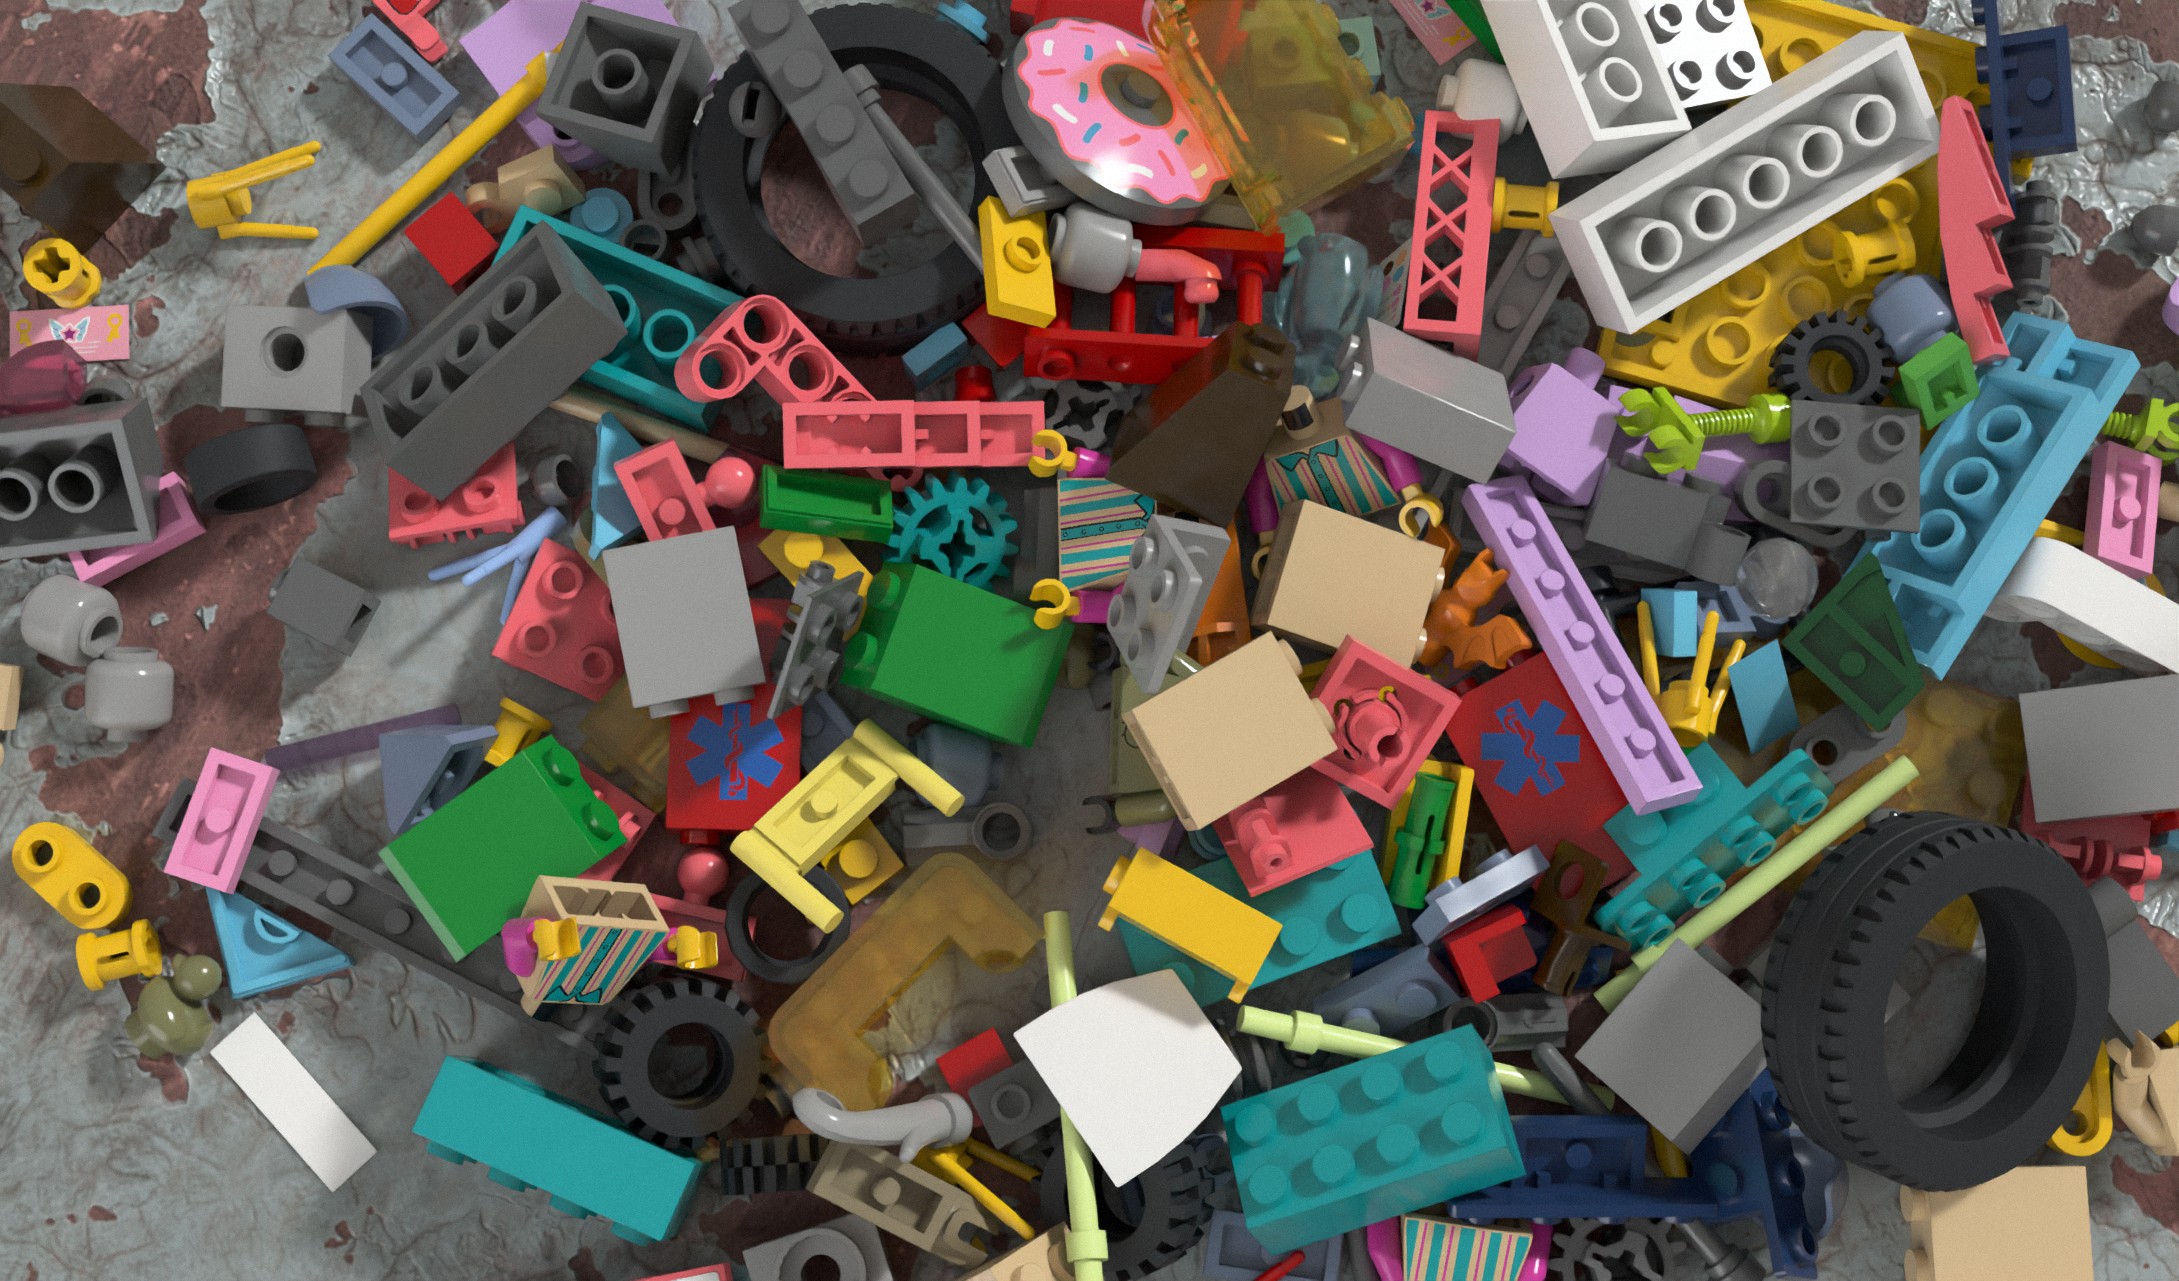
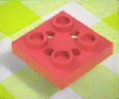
M1347 634L1308 696L1310 700L1318 698L1332 717L1336 732L1330 736L1338 749L1309 766L1393 811L1462 700L1450 690ZM1392 686L1394 688L1393 692L1389 690L1384 691V697L1387 700L1378 699L1381 688ZM1348 699L1350 702L1349 708L1345 703H1341L1338 707L1339 713L1334 712V705L1338 700ZM1349 742H1352L1357 747V749L1353 747ZM1344 749H1346L1350 755H1345Z

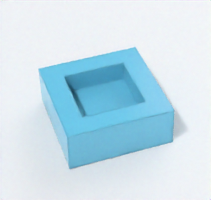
M954 322L938 329L901 357L904 374L920 393L969 356L968 341Z
M1641 588V601H1646L1650 605L1656 655L1670 657L1696 656L1697 591L1671 588Z

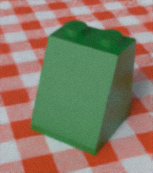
M884 561L880 572L874 576L867 591L868 605L858 632L850 639L844 653L845 667L839 682L930 721L952 725L984 736L992 741L1031 749L1075 625L1062 620L1061 624L1056 628L1042 629L1034 621L1037 610L917 564Z
M552 734L520 751L388 844L378 854L455 961L458 962L501 932L503 925L508 920L521 917L533 885L539 875L577 878L628 840L619 828V822L614 811L608 804L596 797L581 776L580 767L575 757L565 747L560 746Z

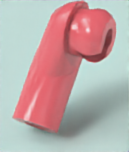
M1142 249L1140 262L1134 275L1135 281L1185 282L1184 297L1189 303L1195 304L1214 303L1219 297L1217 282L1222 281L1220 271L1215 264L1187 251L1177 249Z

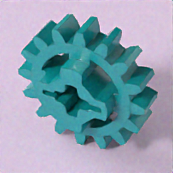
M951 470L946 485H942L932 473L925 474L926 490L918 493L909 485L903 487L904 495L909 502L903 508L892 505L893 519L896 522L889 543H885L892 548L885 550L879 555L881 562L893 561L913 564L911 554H917L920 559H926L925 566L928 569L994 594L995 592L989 579L994 574L1009 577L1011 571L1001 560L1003 555L1016 554L1019 550V546L1011 538L1005 536V534L1011 533L1018 528L1017 521L1009 513H1002L1008 506L1006 500L997 491L989 494L990 487L983 479L977 476L967 486L966 479L956 470ZM969 506L981 512L986 529L980 528L976 523H972L973 516L969 512ZM953 533L958 534L957 539H952ZM941 543H945L944 549L939 548Z

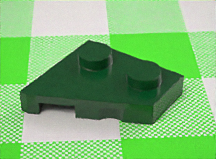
M1869 552L1780 642L1878 733L1926 687L1880 563L1872 552Z

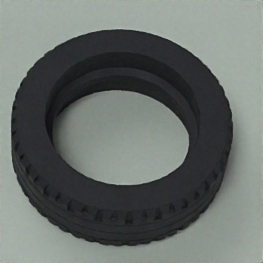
M858 3L854 6L840 4L835 5L834 8H820L815 10L814 13L808 14L809 19L842 73L856 65L863 64L880 84V89L903 92L923 99L947 114L957 125L969 147L975 172L974 196L968 216L980 230L979 206L988 195L1000 198L982 162L993 150L1024 145L1015 131L1005 108L1001 83L1003 66L992 57L991 53L984 46L974 44L973 37L964 31H959L956 26L947 21H936L935 16L925 12H916L912 8L904 6L895 8L892 4L880 3L879 5ZM745 49L739 55L740 60L732 63L724 72L723 78L718 80L713 89L714 97L707 100L696 130L699 138L694 141L692 152V177L694 180L692 187L697 213L713 255L718 261L727 279L726 281L731 284L734 293L744 298L762 294L776 297L792 311L832 354L842 351L844 356L856 358V356H864L865 358H877L881 353L887 354L888 357L899 356L902 353L909 352L938 329L952 322L961 330V322L986 301L984 276L955 240L940 254L919 267L901 274L876 279H851L825 274L800 261L780 241L765 213L761 192V177L768 148L791 118L780 102L782 109L781 121L771 134L761 138H751L741 134L734 127L728 108L729 100L734 90L747 81L766 84ZM759 95L750 96L745 119L755 120Z
M1929 810L1904 812L1868 825L1837 846L1822 859L1794 895L1782 918L1768 956L1762 986L1760 1024L1767 1067L1783 1107L1786 1108L1789 1117L1799 1127V1130L1806 1137L1812 1139L1813 1143L1821 1149L1913 1189L1927 1192H1953L1959 1189L1972 1188L2009 1172L2021 1165L2052 1137L2075 1106L2095 1065L2106 1026L2110 997V964L2105 931L2095 903L2074 868L2054 848H2051L2040 839L2033 838L2032 835L1955 814ZM1968 894L1979 915L1986 947L1985 985L1975 1023L1962 1049L1945 1072L1922 1092L1898 1103L1888 1079L1883 1047L1885 1012L1894 978L1909 947L1926 924L1951 902Z

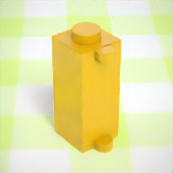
M1141 846L1133 861L1121 854L1102 888V890L1113 895L1097 925L1109 932L1117 917H1120L1230 978L1235 983L1227 998L1240 1004L1249 986L1254 981L1283 927L1279 922Z

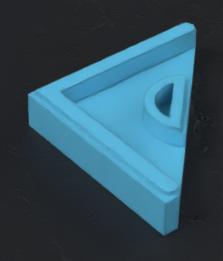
M610 411L601 416L596 426V434L598 436L596 464L593 468L591 511H593L592 540L588 550L589 556L594 561L603 556L602 551L614 549L644 531L614 469L615 462L643 450V448Z
M205 886L232 999H244L356 966L354 957L240 892L235 890L234 894H229Z

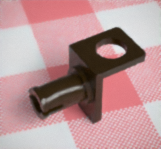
M1562 840L1559 843L1551 859L1550 867L1546 870L1529 907L1553 921L1552 925L1557 928L1531 980L1542 988L1569 999L1593 946L1600 947L1603 943L1628 952L1632 942L1620 935L1602 931L1593 919L1587 917L1608 873L1609 864L1566 840ZM1579 863L1584 872L1582 887L1574 897L1565 899L1560 891L1562 875L1571 865Z

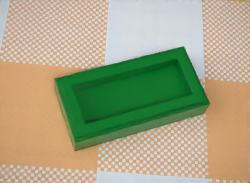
M763 464L759 478L760 528L888 544L893 531L891 481L803 469H784L781 466Z

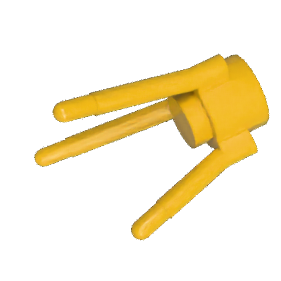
M315 140L233 170L214 173L209 177L189 180L186 187L187 201L195 224L202 230L217 227L222 240L239 236L316 239L319 232L314 227L242 222L241 218L242 215L250 214L252 211L248 187L313 166L315 159L312 154L320 151L321 144Z
M1641 601L1637 605L1645 687L1679 746L1687 748L1698 747L1704 741L1707 742L1708 738L1715 736L1718 714L1731 685L1727 668L1740 661L1746 648V643L1742 639L1734 641L1710 697H1708L1709 690L1705 683L1719 622V614L1716 611H1709L1706 615L1703 632L1700 637L1691 680L1673 681L1669 684L1668 691L1661 694L1650 605L1646 601Z
M971 1135L963 1143L956 1146L942 1148L925 1146L919 1150L912 1161L908 1162L954 1187L959 1184L1024 1239L1031 1240L1034 1238L1035 1230L968 1173L975 1161L966 1153L969 1152L1031 1183L1032 1177L1043 1173L976 1140ZM975 1235L971 1246L986 1253L985 1246Z

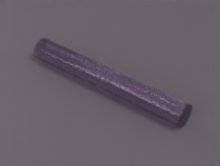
M453 703L265 750V760L268 766L283 772L380 748L378 734L427 724L462 725V719L457 704Z

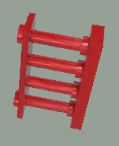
M1046 218L1047 229L1051 221L1049 218ZM1132 224L1133 238L1141 240L1142 249L1184 250L1215 264L1222 277V281L1217 282L1218 289L1237 290V320L1250 326L1254 323H1262V292L1278 293L1285 253V233ZM1052 274L1056 317L1046 328L1025 327L1023 377H1040L1052 381L1073 379L1161 385L1215 338L1198 337L1199 304L1189 303L1185 299V282L1135 281V276L1132 278L1123 276L1122 281L1111 292L1109 332L1072 330L1073 287L1057 282ZM1137 284L1174 286L1173 336L1135 333Z

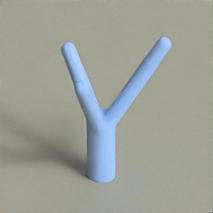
M549 506L509 543L433 568L428 572V577L432 581H437L472 570L462 577L463 585L470 587L515 560L500 617V622L504 625L523 585L530 558L539 550L544 537L552 539L568 522L554 506Z

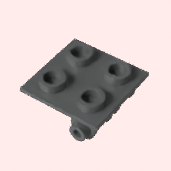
M2034 180L2026 183L2024 192L2015 189L2017 218L1991 229L2013 288L1989 297L1990 302L2012 312L2017 311L2030 315L2032 307L2042 305L2043 296L2050 293L2051 286L2049 276L2053 248L2045 243L2054 240L2055 231L2047 226L2054 224L2055 205L2057 204L2058 196L2052 192V184L2043 180ZM1942 247L1939 281L1941 284L1949 287Z
M1792 399L1790 401L1789 524L1861 529L1865 531V540L1869 542L1891 540V532L1920 533V409Z
M817 560L811 561L808 569L800 571L791 602L797 605L789 606L786 613L787 617L796 623L788 622L782 625L780 631L782 636L778 639L769 665V669L773 672L771 681L776 685V689L767 713L768 718L774 719L797 705H803L809 698L823 690L828 691L835 683L843 664V656L838 654L844 632H848L854 626L862 609L863 597L858 595V591L864 576L863 572L857 571L838 580L833 577L836 569L832 565Z

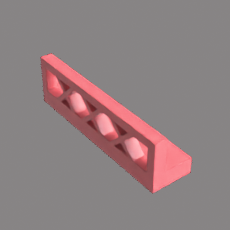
M1426 110L1403 332L1422 340L1453 342L1454 354L1477 363L1482 327L1500 119L1463 120L1458 117L1456 112ZM1436 132L1473 134L1472 147L1451 161L1435 145ZM1434 163L1440 170L1432 176ZM1468 166H1470L1469 178L1462 172ZM1451 180L1467 196V201L1446 216L1430 199V194ZM1429 217L1435 225L1426 230L1427 218ZM1463 220H1465L1464 233L1456 226ZM1446 234L1462 251V256L1441 271L1426 256L1424 249ZM1422 271L1430 278L1423 285H1421ZM1460 274L1458 289L1451 280ZM1439 289L1457 306L1456 321L1418 319L1419 304Z

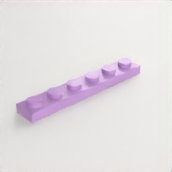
M1519 474L1490 480L1486 485L1481 483L1468 485L1460 500L1485 546L1494 550V562L1498 569H1505L1510 572V577L1506 581L1509 589L1636 816L1693 802L1703 788L1701 782L1524 475Z

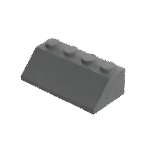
M543 219L359 388L385 464L441 502L458 486L471 480L479 467L506 443L515 440L531 420L552 401H556L564 396L573 382L599 359L608 356L614 350L617 343L628 334L610 294L556 231Z
M147 397L0 416V560L154 542L158 538L161 495L159 483L162 477L163 457Z

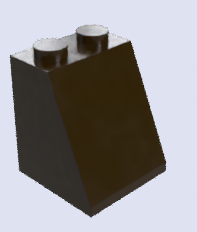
M0 83V189L57 238L72 244L80 255L83 256L167 167L73 87Z
M1236 320L1122 417L1115 437L1105 480L1227 529L1291 395L1297 345L1288 342V338L1283 332L1270 325L1254 323L1250 326Z

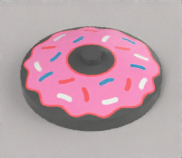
M1058 17L1045 20L1030 28L1021 37L1007 59L1002 73V95L1005 108L1015 131L1031 154L1053 177L1089 203L1131 221L1171 226L1191 222L1203 216L1212 208L1228 187L1235 168V153L1231 134L1221 112L1201 84L1183 66L1142 37L1099 20L1083 17Z

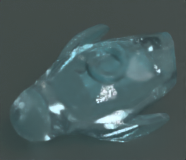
M1320 233L1319 236L1309 234L1299 239L1297 247L1301 258L1294 277L1292 275L1285 277L1279 285L1278 292L1275 293L1274 313L1279 329L1287 336L1288 342L1297 345L1292 386L1304 385L1308 387L1315 398L1332 392L1338 385L1339 371L1334 369L1337 352L1348 334L1357 336L1367 316L1373 319L1376 318L1383 290V270L1380 265H1373L1368 270L1367 248L1351 238L1334 233Z

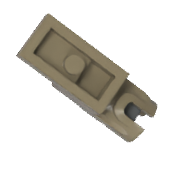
M830 1140L805 1188L927 1252H931L968 1271L976 1269L988 1256V1254L971 1246L979 1227L998 1236L1001 1220L976 1198L910 1163L901 1162L899 1157L878 1146L846 1144Z

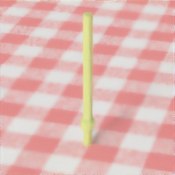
M1901 755L1673 931L1670 936L1658 945L1654 946L1652 944L1648 949L1642 947L1630 956L1633 963L1598 989L1593 995L1608 1014H1611L1677 937L1694 950L1918 777L1920 774L1916 767L1906 756Z
M1052 911L1043 915L1051 1009L1077 997L1070 915L1067 911ZM1060 1105L1071 1233L1065 1234L1067 1264L1074 1265L1076 1281H1103L1102 1262L1108 1260L1106 1231L1099 1230L1092 1152Z
M1242 1005L1236 1022V1029L1239 1032L1284 1041L1286 1049L1311 1055L1317 1049L1366 1059L1411 1044L1410 1042L1323 1023L1320 1015L1293 1010L1290 1015ZM1494 1062L1503 1091L1570 1105L1542 1072ZM1586 1082L1611 1111L1615 1100L1614 1091L1609 1087Z

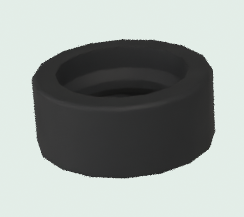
M267 424L229 432L204 442L192 449L184 458L185 468L198 510L210 515H232L267 508L302 494L318 481L317 470L303 428L293 424Z
M816 865L803 878L844 913L840 924L830 933H825L819 946L804 958L793 961L775 960L762 953L752 941L748 927L750 908L757 896L770 887L754 871H751L739 881L727 903L724 929L730 950L746 971L766 982L793 985L818 977L837 962L849 940L851 913L845 892L829 872Z

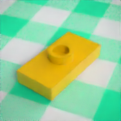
M988 195L978 208L988 314L1046 328L1056 317L1045 211L1010 218L1002 200Z

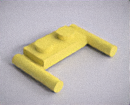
M867 718L856 727L853 736L846 739L754 824L750 831L740 833L732 842L730 851L823 932L830 933L840 924L844 913L808 883L803 876L896 790L895 781L899 777L947 817H951L961 808L965 797L881 727Z

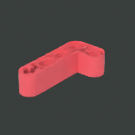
M765 294L734 302L725 308L680 355L674 370L676 386L682 395L698 403H708L733 397L753 378L781 407L782 403L876 401L783 302L774 296ZM748 310L756 312L764 321L766 331L761 343L751 340L744 330V317ZM705 355L716 359L722 368V381L716 389L706 385L700 376V362ZM794 357L804 361L809 369V383L804 390L795 386L790 379L789 366ZM924 468L889 469L892 475L888 476L883 474V469L842 470L848 476L891 481L892 493L903 491L902 488L906 485L911 487L916 485L923 475Z

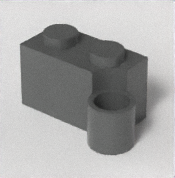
M1624 452L1621 461L1605 457L1593 497L1588 504L1580 527L1586 540L1683 569L1695 577L1728 587L1734 586L1751 536L1723 525L1732 500L1727 494L1720 492L1723 485L1722 482L1689 471L1685 472L1683 481L1655 471L1645 457Z
M2102 876L2087 887L2100 915L2109 953L2110 997L2102 1040L2106 1045L2111 1039L2118 1038L2131 1050L2136 1043V1031L2140 1030L2150 1040H2153L2179 1021V978L2136 921L2138 910L2131 896L2116 880L2109 876Z

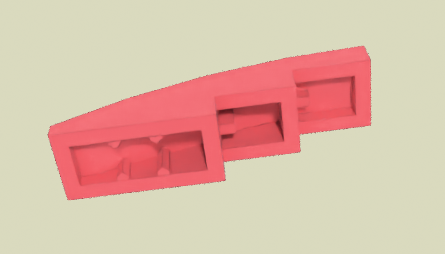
M1954 95L1943 100L1937 166L1940 235L1951 300L1964 342L1968 344L1972 363L1987 366L2011 356L1989 297L2013 288L1991 229L2014 220L2015 216L1972 103Z
M914 400L782 403L784 469L1028 467V461L1031 456L1045 459V447H1037L1031 443L1034 435L1045 429L1044 401L914 402Z

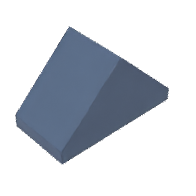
M426 724L378 734L387 823L395 835L407 832L464 792L500 735L492 725Z

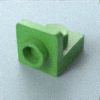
M1952 331L1900 366L1898 369L1902 380L1893 385L1890 390L1892 401L1900 408L1920 409V424L1929 431L1980 395L1968 344Z

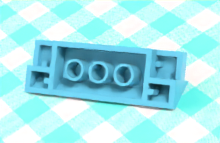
M2013 311L2001 331L2011 356L1987 366L1979 365L1977 367L1975 375L1980 395L1943 420L1920 456V533L1891 532V540L1866 541L1842 577L1843 579L1869 552H1872L1878 558L1921 674L1940 681L1946 675L2141 365L2133 351L2076 338L2068 323L2017 311Z

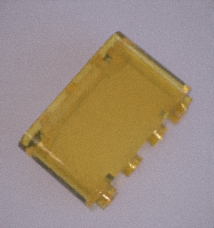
M1145 0L1141 16L1142 24L1154 51L1209 143L1250 217L1266 237L1271 236L1401 162L1415 142L1411 132L1415 131V123L1402 99L1398 96L1389 99L1382 91L1370 95L1369 92L1373 90L1371 77L1358 57L1354 56L1349 59L1337 38L1342 34L1339 22L1326 2L1323 1L1317 4L1316 0Z
M953 852L936 854L925 861L776 1011L770 1021L768 1031L770 1047L777 1058L806 1087L818 1088L834 1095L848 1111L859 1112L882 1109L892 1096L894 1087L892 1069L886 1060L862 1036L953 944L986 973L1005 975L1013 973L1022 967L1043 946L1046 933L973 861L962 854Z

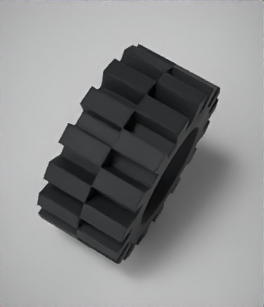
M1836 310L1830 317L1826 316V311L1814 314L1808 321L1806 319L1801 321L1776 347L1778 350L1771 356L1768 367L1774 368V371L1767 377L1768 388L1777 387L1778 392L1784 393L1790 401L1794 399L1879 406L1878 404L1887 397L1891 390L1886 384L1894 379L1895 367H1886V362L1893 357L1890 346L1883 349L1879 348L1877 342L1884 337L1883 333L1876 328L1871 334H1868L1863 329L1868 320L1860 315L1852 322L1846 321L1848 311ZM1824 350L1841 354L1849 362L1853 371V380L1849 390L1841 394H1828L1819 390L1812 383L1808 373V364L1811 356Z
M816 1133L734 1139L719 1142L722 1195H749L807 1190L805 1188L831 1139L824 1138Z

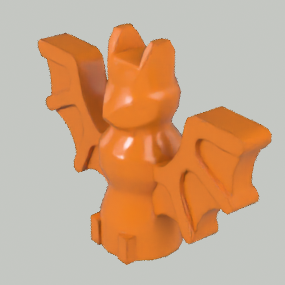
M1429 520V529L1423 541L1445 549L1440 566L1445 570V578L1437 599L1428 606L1422 627L1427 632L1426 644L1418 661L1428 667H1436L1451 650L1455 658L1453 661L1455 669L1469 671L1474 664L1484 661L1489 667L1503 670L1506 668L1507 659L1519 650L1530 649L1532 641L1517 620L1499 614L1485 624L1474 626L1478 619V609L1487 605L1495 598L1497 590L1509 579L1510 572L1505 569L1496 571L1492 565L1495 552L1490 548H1486L1458 576L1453 587L1449 588L1451 570L1462 550L1461 543L1445 522L1441 521L1435 528Z

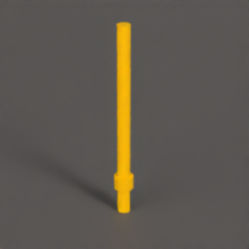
M565 39L550 53H560ZM542 50L524 67L528 72L312 266L306 272L307 275L331 265H353L541 96L547 84L545 52Z

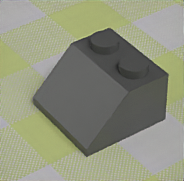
M581 1L535 113L540 119L613 162L671 177L714 71V66L697 31Z

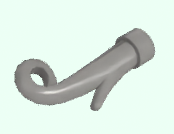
M803 1088L794 1093L792 1098L797 1118L816 1134L846 1144L871 1146L901 1145L899 1159L904 1163L912 1161L919 1150L925 1146L942 1148L963 1143L970 1135L973 1127V1113L969 1103L963 1096L953 1092L929 1094L922 1097L918 1102L859 1112L848 1111L838 1098L818 1088Z

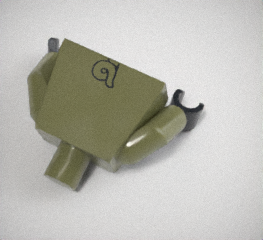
M1104 632L1096 633L1092 637V641L1100 645L1111 646V654L1106 662L1101 664L1087 662L1090 669L1105 676H1112L1108 795L1090 796L1084 799L1082 806L1100 804L1106 813V819L1102 826L1085 829L1091 835H1101L1115 832L1121 826L1134 827L1168 822L1178 815L1121 714L1155 695L1141 692L1113 637ZM1176 648L1158 693L1204 667Z

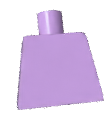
M1574 347L1571 350L1563 367L1554 363H1547L1526 368L1519 373L1507 390L1517 432L1497 465L1499 469L1509 476L1523 474L1532 491L1548 503L1567 507L1588 505L1591 501L1617 426L1613 416H1620L1617 406L1594 391L1606 367V362L1596 353L1581 347Z

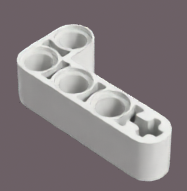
M2032 537L1983 614L2004 622L2039 621L2143 678L2179 674V604L2079 549L2058 540Z

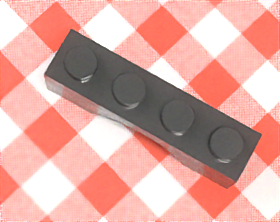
M742 0L727 8L740 41L765 83L778 97L819 166L835 200L864 248L918 219L920 213L913 189L799 0Z

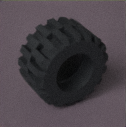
M672 973V978L667 979L659 975L645 979L646 987L640 990L630 987L620 995L625 1002L617 1010L609 1007L602 1018L608 1023L604 1034L596 1032L593 1047L599 1051V1059L592 1061L593 1074L600 1080L602 1087L598 1088V1091L604 1102L637 1135L649 1142L652 1139L665 1148L677 1150L679 1144H685L691 1150L706 1147L705 1139L713 1136L721 1142L732 1136L733 1134L729 1129L732 1123L737 1120L745 1126L754 1116L747 1109L752 1099L755 1098L763 1102L768 1088L760 1083L762 1074L772 1073V1059L764 1055L763 1049L771 1044L767 1031L757 1025V1021L760 1019L758 1014L751 1006L740 1000L741 997L731 990L701 976L696 978L687 973ZM690 1022L703 1025L709 1030L715 1047L714 1063L709 1075L700 1086L687 1094L674 1097L660 1095L651 1087L647 1070L649 1055L654 1044L661 1035L674 1026Z
M1061 1128L1048 1139L1053 1147L1041 1150L1035 1162L1037 1166L1043 1169V1174L1031 1178L1030 1192L1040 1194V1204L1031 1208L1034 1221L1043 1219L1047 1230L1065 1221L1071 1232L1063 1133ZM1193 1131L1157 1163L1137 1175L1145 1196L1144 1215L1138 1227L1124 1223L1110 1210L1102 1190L1104 1168L1092 1152L1099 1230L1106 1231L1108 1260L1102 1262L1103 1276H1105L1106 1281H1127L1131 1278L1135 1281L1158 1271L1187 1255L1186 1250L1197 1245L1205 1234L1198 1226L1211 1221L1214 1206L1205 1203V1197L1215 1193V1179L1204 1178L1202 1167L1211 1162L1206 1150L1196 1153L1191 1143L1197 1138Z

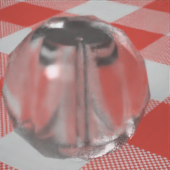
M1782 537L1760 541L1745 553L1735 580L1738 596L1750 611L1772 620L1793 617L1812 602L1819 583L1816 561L1803 545Z

